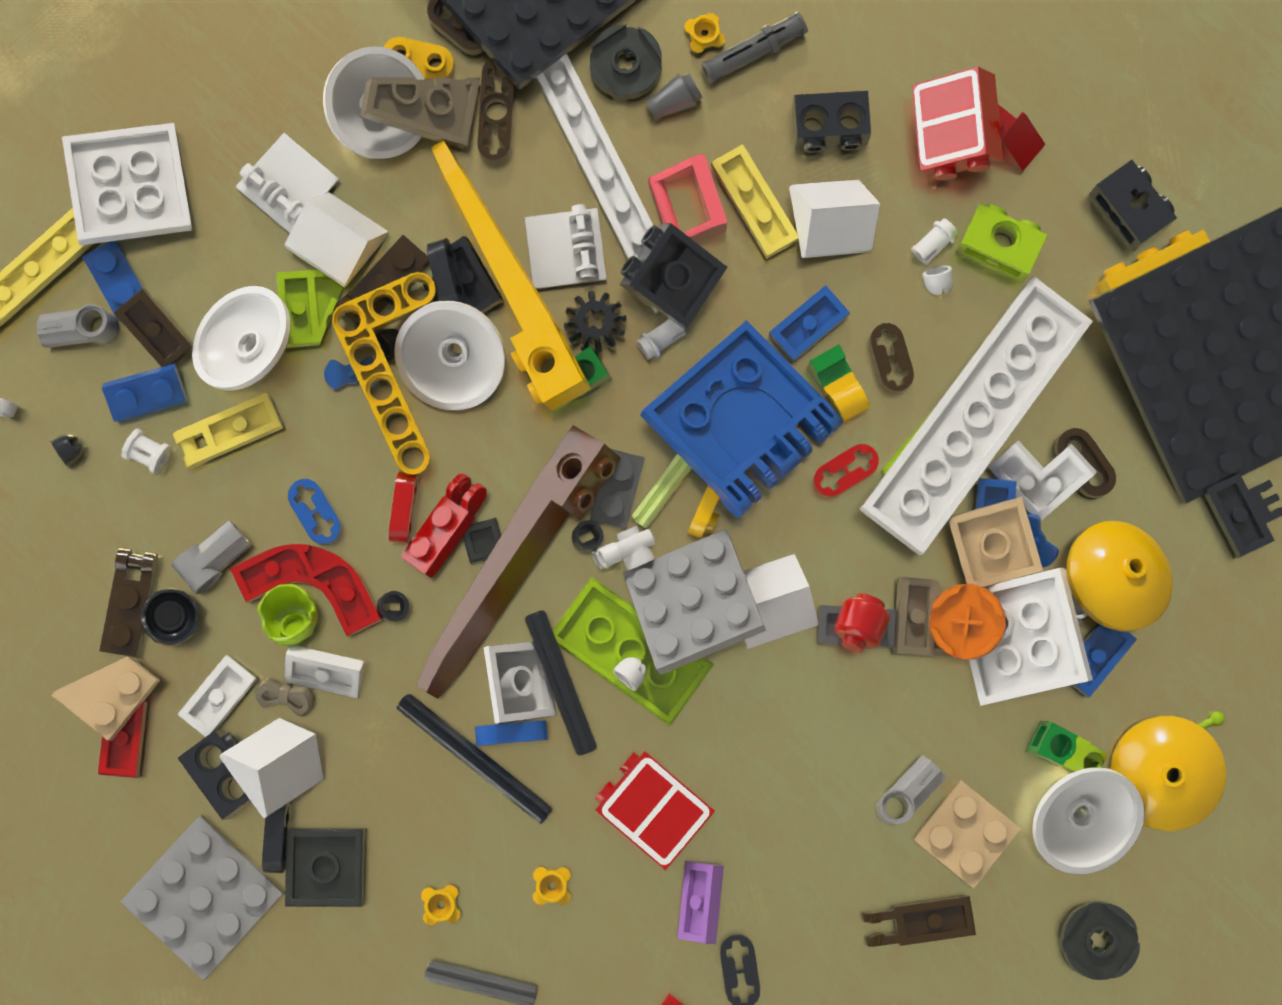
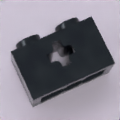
M1130 160L1100 181L1089 193L1090 197L1132 252L1163 232L1177 219L1170 200L1164 195H1159L1152 186L1150 174L1144 167L1137 166L1133 160ZM1138 200L1141 203V206H1136L1133 208L1130 205V202L1133 203Z

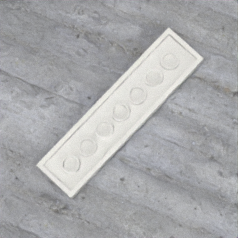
M1033 276L859 510L919 556L924 554L1093 321Z

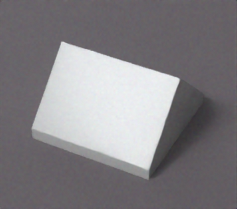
M859 179L796 184L789 187L802 258L865 253L872 250L880 203Z
M326 192L306 200L284 247L345 288L385 240L389 232L330 192Z
M795 554L744 571L767 630L745 639L747 649L818 626L810 586Z
M533 642L484 647L495 724L556 716L554 696Z
M281 718L273 721L219 756L264 819L324 779L316 734Z

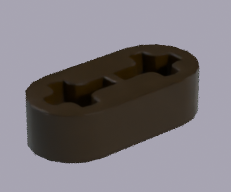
M882 323L872 331L869 338V349L881 387L888 393L901 394L912 384L914 370L901 330L894 324ZM882 332H886L888 337H894L896 340L891 345L892 355L890 356L887 354L886 347L878 345L876 342L881 338ZM894 361L897 371L900 373L905 372L906 374L901 380V385H896L894 380L888 381L887 376L892 372L890 362Z

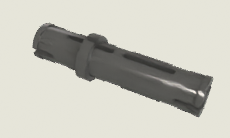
M796 11L793 15L772 26L766 24L760 28L761 32L732 46L707 61L701 62V67L708 81L713 84L718 79L744 67L746 64L769 52L777 53L781 50L780 46L802 34L808 33L807 25L801 14Z

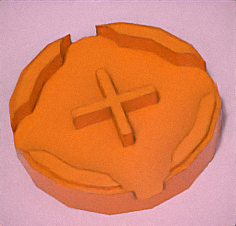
M972 583L958 584L943 591L933 603L929 616L930 633L936 645L949 656L960 659H979L991 653L1001 642L1006 629L1005 610L999 598L987 588Z

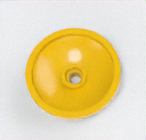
M1104 521L1082 532L1071 546L1067 558L1069 587L1078 605L1095 622L1112 630L1130 632L1151 625L1166 611L1173 590L1170 564L1158 543L1145 531L1126 522ZM1130 564L1134 567L1135 572L1131 570Z
M1157 716L1137 723L1118 741L1110 761V769L1128 778L1139 791L1144 806L1143 825L1157 830H1182L1203 821L1216 808L1225 789L1226 765L1217 742L1204 728L1180 717ZM1171 768H1176L1179 771V778L1175 782H1170L1167 779V772Z

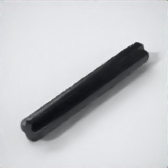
M544 610L529 614L525 617V623L575 753L577 755L590 753L597 748V744L548 616Z

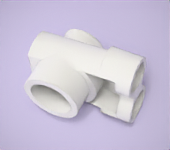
M634 526L616 534L618 542L604 545L592 551L594 562L600 570L608 568L622 561V559L627 570H631L655 559L650 546L655 545V541L649 529L639 532L638 527Z

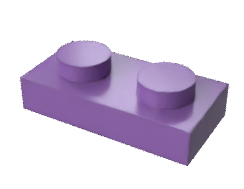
M685 861L678 939L704 944H716L724 866Z

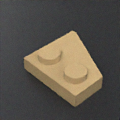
M125 657L54 691L51 696L106 740L112 741L160 680L131 657Z

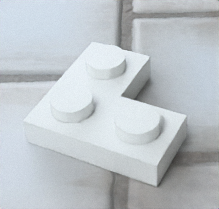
M1019 440L988 467L999 480L1017 481L1016 498L1022 497L1028 512L1040 516L1041 521L1097 473L1072 444L1043 468Z

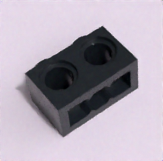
M868 91L794 95L792 117L795 149L804 148L805 152L814 153L824 151L826 147L840 146L842 150H857L862 148L863 145L868 144L871 136ZM845 116L854 117L858 121L859 126L847 128L841 123L840 119ZM814 118L819 120L823 127L812 131L806 128L804 121Z
M214 730L179 756L178 760L222 820L232 818L252 802L245 792L238 799L233 798L229 794L228 785L234 777L223 762L216 768L208 765L206 754L210 748L216 746L224 753L239 743L232 733L224 734L223 731Z

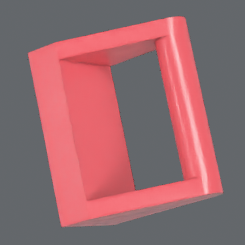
M705 154L691 157L648 178L662 223H672L680 230L665 183L692 175L707 222L684 233L692 240L698 241L726 232L727 219Z

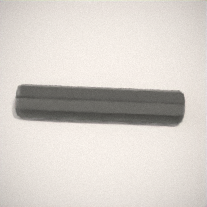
M434 960L428 962L424 975V980L430 983L518 1005H534L538 991L534 985Z

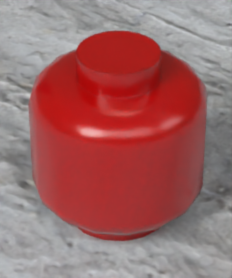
M859 593L856 597H850L843 602L835 622L834 631L843 640L841 645L852 652L863 653L864 649H875L880 646L889 624L890 615L885 609L883 601L872 595Z

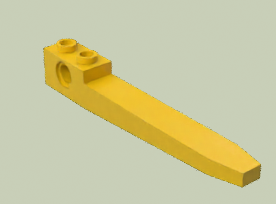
M444 140L431 147L432 152L523 330L510 338L516 349L511 352L512 358L521 372L527 371L532 381L527 384V387L537 404L543 402L553 411L591 390V387L559 325L454 153ZM554 358V367L547 373H541L543 362Z

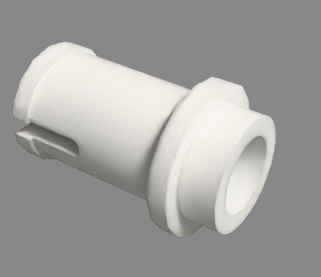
M945 218L940 222L935 221L933 223L934 228L911 248L914 255L925 265H929L930 261L948 244L953 245L956 243L955 238L959 235V232Z
M668 319L648 334L645 332L641 333V339L636 341L647 359L652 357L659 358L662 350L679 338L684 337L686 333L684 328L679 327L672 320Z

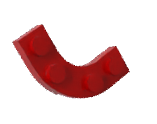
M306 544L282 545L264 551L230 568L246 603L264 596L266 592L278 585L310 584L321 590L330 601L347 637L382 621L366 585L356 570L341 557L323 548Z

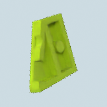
M319 270L276 272L278 296L284 301L290 316V333L285 348L319 346L344 287Z

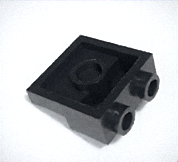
M660 223L658 227L653 225L647 230L641 240L645 247L638 258L631 256L623 265L620 273L624 278L619 285L647 306L656 308L679 327L687 328L728 267L672 223Z

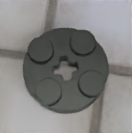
M626 25L612 26L603 31L594 41L590 54L591 76L595 84L615 100L625 101L640 97L649 92L661 76V48L654 36L643 28L638 27L636 29L626 27ZM622 54L626 58L633 56L635 58L632 62L633 68L629 70L625 68L620 69L617 66L619 64L618 57Z
M1090 901L1085 905L1077 907L1066 918L1061 930L1059 945L1066 961L1076 972L1092 980H1108L1123 976L1133 967L1140 952V943H1138V933L1136 931L1138 929L1135 921L1125 910L1110 903ZM1104 930L1108 933L1105 940L1109 943V947L1106 950L1099 947L1095 951L1092 948L1093 940L1091 936L1094 932L1100 934Z

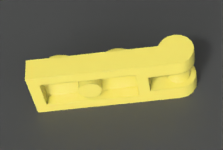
M266 392L182 428L172 435L176 445L182 447L185 454L182 459L186 469L189 470L281 430L283 425L270 395ZM203 435L208 446L198 449L195 440Z

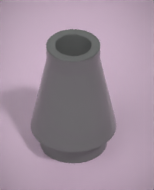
M687 72L682 76L678 73L652 98L648 99L646 103L655 119L658 120L664 116L697 106L695 102L703 97L691 75Z

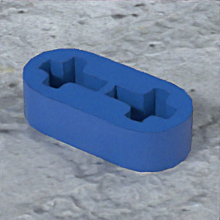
M300 479L294 482L288 491V500L308 536L322 546L335 544L342 535L343 526L325 493L317 483L310 479ZM302 488H306L308 491L315 490L311 500L316 508L312 511L304 502L297 503V499L301 497L299 490ZM319 514L327 523L332 521L334 523V526L330 528L332 535L329 537H325L323 534L316 535L315 531L320 526L315 517Z
M547 720L475 727L476 746L548 740Z

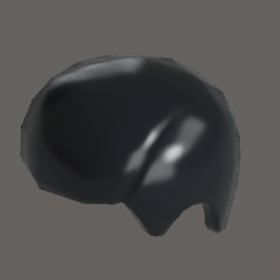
M173 588L156 591L143 605L141 612L142 627L144 632L155 643L165 646L183 644L194 635L199 626L198 606L184 591Z

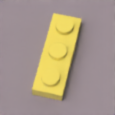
M743 144L711 162V168L766 259L799 240L798 234Z

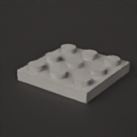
M727 529L623 572L652 659L660 675L767 631Z
M201 815L120 902L204 981L285 892Z

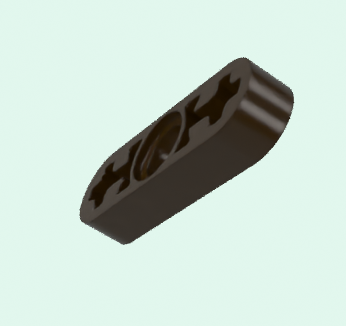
M489 59L482 68L477 146L480 157L486 163L499 165L504 163L511 154L515 85L508 77H502V93L495 92L494 77L489 75L495 74L496 69L499 67L492 59ZM494 102H500L507 107V113L502 119L493 120L486 114L487 107ZM491 129L498 130L499 144L504 146V148H498L497 154H490L489 148L485 147V145H490L492 142Z

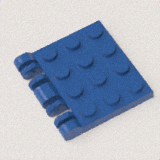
M747 320L646 406L640 414L720 497L722 504L734 516L739 518L752 507V503L755 504L762 498L760 489L747 477L746 471L751 469L753 476L764 487L771 489L778 484V478L783 479L802 462L801 456L807 457L813 452V446L796 428L797 425L801 423L804 431L812 439L822 443L828 438V434H833L843 424L840 414Z

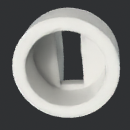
M936 266L922 273L924 284L933 295L940 296L942 291L948 293L954 285L951 266Z
M629 657L622 660L613 669V673L625 686L636 691L646 677V667L644 664H641L638 658Z

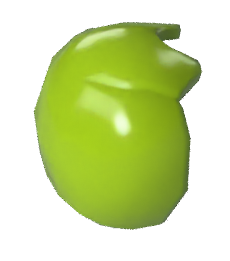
M282 584L269 590L257 608L263 632L275 644L281 646L299 644L310 637L318 621L316 605L304 589L295 584Z

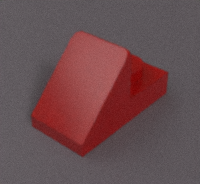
M998 104L1003 159L1020 173H1023L1045 146V142L1024 112H1021L1015 118Z

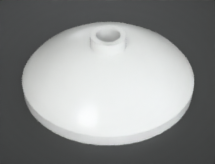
M376 46L355 50L335 64L325 82L323 108L327 123L340 143L360 156L371 159H388L401 155L414 147L421 139V136L360 117L366 83L371 78L425 79L412 61L395 50Z
M249 286L237 289L215 303L202 319L193 341V364L201 379L216 389L233 391L248 387L267 375L281 358L289 338L290 316L284 301L267 288Z
M438 301L419 308L403 323L395 342V362L402 381L417 398L439 409L454 411L469 409L479 405L496 390L505 371L506 352L499 331L482 312L461 302ZM451 344H458L461 347L462 352H454L451 348Z
M1087 768L1073 772L1055 783L1041 799L1032 825L1035 845L1042 857L1051 866L1065 873L1088 874L1105 869L1120 860L1137 840L1144 820L1143 801L1139 791L1131 781L1117 771L1107 768Z

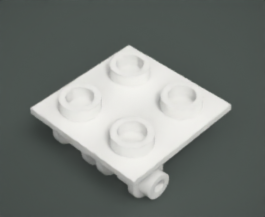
M283 133L254 166L248 163L241 169L240 175L243 179L236 185V188L290 233L306 200L329 192L339 181V178L288 135Z
M578 204L572 206V211L524 217L532 281L536 289L607 280L597 208L586 209L585 204Z

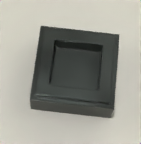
M496 517L471 524L462 536L471 565L486 561L500 539L501 531Z

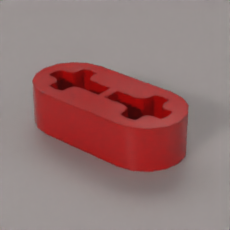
M867 444L855 445L817 469L812 483L815 492L825 499H833L869 478L876 471L879 465L878 454ZM855 453H859L861 457L868 455L871 459L867 464L869 469L867 471H864L862 467H858L849 472L847 467L855 461ZM840 471L844 474L836 482L837 489L834 491L829 486L823 488L820 485L824 479L822 474L824 472H827L830 476Z
M401 471L397 474L389 524V542L408 544L410 541L418 492V474L410 475Z

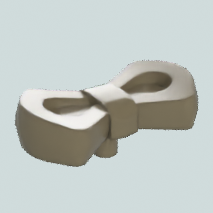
M271 678L264 679L256 688V700L261 707L265 708L277 703L287 705L300 717L311 708L313 697L307 687L292 688L293 686L290 683L281 686Z

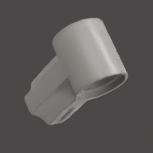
M95 304L85 305L79 310L41 314L36 322L37 335L41 341V346L44 348L88 342L106 344L116 337L119 329L118 321L114 315ZM101 316L103 321L100 329L92 332L91 324L93 320Z
M229 520L200 545H193L181 553L173 561L172 567L195 595H198L211 587L221 577V571L252 545Z
M921 755L885 794L879 797L875 808L877 817L881 822L890 826L906 823L947 777L931 760ZM891 797L898 798L904 805V813L899 819L892 818L886 811V803Z

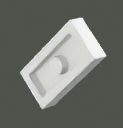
M290 645L285 657L284 682L358 698L362 686L364 661Z
M225 655L177 715L206 737L218 729L258 679L232 657Z

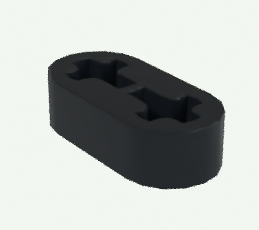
M447 238L427 243L428 260L439 301H456L466 304L465 291L452 244Z
M290 802L265 818L262 870L265 873L283 874L285 871L287 829L290 828Z
M733 933L725 937L720 945L725 992L732 1005H754L760 997V982L755 949L747 936L741 933ZM736 940L739 941L742 947H748V953L742 954L743 967L736 968L733 956L726 955V950L731 949L732 942ZM744 973L747 986L754 987V991L748 993V999L745 1001H741L738 994H732V989L738 987L737 974Z

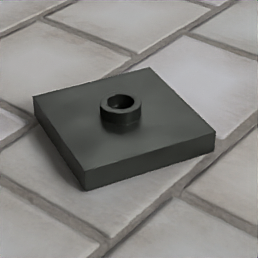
M288 828L286 834L285 907H362L364 904L365 829Z

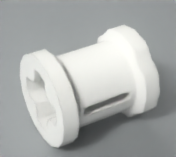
M137 428L124 443L121 457L127 461L132 458L147 466L150 473L157 475L167 463L172 446L166 443L158 444L145 437L144 432Z

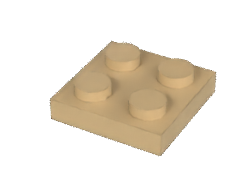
M1022 497L957 514L948 519L967 584L972 583L986 587L1043 571Z
M958 780L912 840L969 887L974 889L1021 828L962 780Z

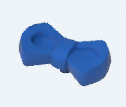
M367 356L358 364L363 366L371 365L375 359ZM332 359L325 367V381L333 390H338L346 384L358 383L351 364L345 366L339 361Z
M1027 514L1042 567H1047L1054 563L1059 550L1047 541L1046 536L1041 531L1040 516Z

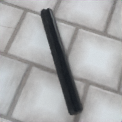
M406 694L399 701L396 708L401 714L539 824L545 822L552 813V807L414 696Z

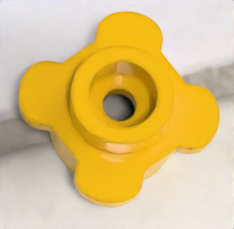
M708 13L707 15H700L695 19H688L686 21L684 29L690 35L692 41L690 48L693 52L702 53L706 48L712 46L720 48L723 46L725 36L720 33L719 17L716 14ZM706 30L708 35L703 36L701 32Z
M539 867L534 871L533 878L536 881V892L533 894V900L536 904L544 905L546 902H557L559 905H565L570 901L571 895L567 891V882L571 878V873L567 868L560 867L557 870H547L545 867ZM550 882L555 883V889L550 890L548 884Z
M447 885L444 889L437 890L427 887L422 891L421 899L424 901L425 910L423 920L426 924L433 926L441 921L447 920L450 923H455L459 920L461 912L456 904L459 891L455 886ZM442 901L444 908L439 909L437 903Z

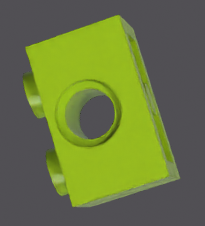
M980 203L956 252L1020 282H1024L1030 274L1048 234L1041 232L1040 226L1034 222L1024 219L1018 221L1007 216V212L997 205L987 204L985 206ZM996 233L1007 234L1011 239L1012 246H1000L995 241L994 235Z

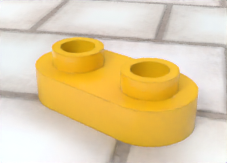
M406 37L392 38L384 45L385 48L395 51H406L405 57L415 64L425 80H434L436 78L451 79L454 74L455 64L452 54L443 46ZM439 58L442 62L438 67H431L429 65L430 60Z
M709 485L688 530V534L702 539L704 533L712 535L720 517L719 514L714 512L720 497Z

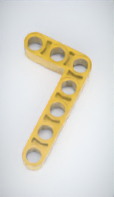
M420 272L411 273L336 308L332 317L334 330L392 456L401 472L410 475H419L424 472L429 465L430 456L374 331L408 317L419 308L433 302L435 296L434 281L427 274ZM415 282L424 283L429 289L428 296L420 301L412 299L407 292L411 284ZM382 297L391 299L395 304L394 311L387 316L377 314L373 309L377 299ZM348 312L357 314L361 319L359 327L354 331L343 330L339 326V320L343 314ZM368 346L376 352V359L371 365L363 366L356 362L355 353L360 347ZM384 380L392 386L390 397L385 400H377L371 395V386L376 381ZM394 414L404 416L408 421L406 431L398 435L390 433L386 428V421L390 416ZM409 448H416L423 454L424 461L416 469L407 468L402 463V454Z

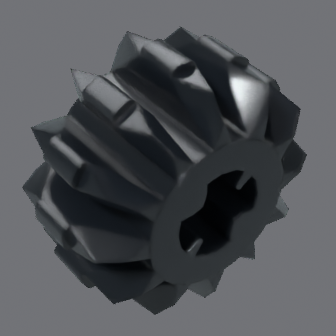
M589 291V302L585 303L580 296L574 298L578 309L566 308V315L573 320L564 322V330L574 331L569 337L571 344H576L583 339L580 348L581 352L593 344L595 345L596 354L601 355L602 343H606L608 348L613 350L616 348V343L612 336L624 338L625 331L619 326L627 323V317L623 314H617L622 308L619 301L608 306L610 300L609 293L605 292L600 301H596L595 292ZM592 316L595 320L603 318L601 320L602 328L597 329L594 325L589 327L588 319Z

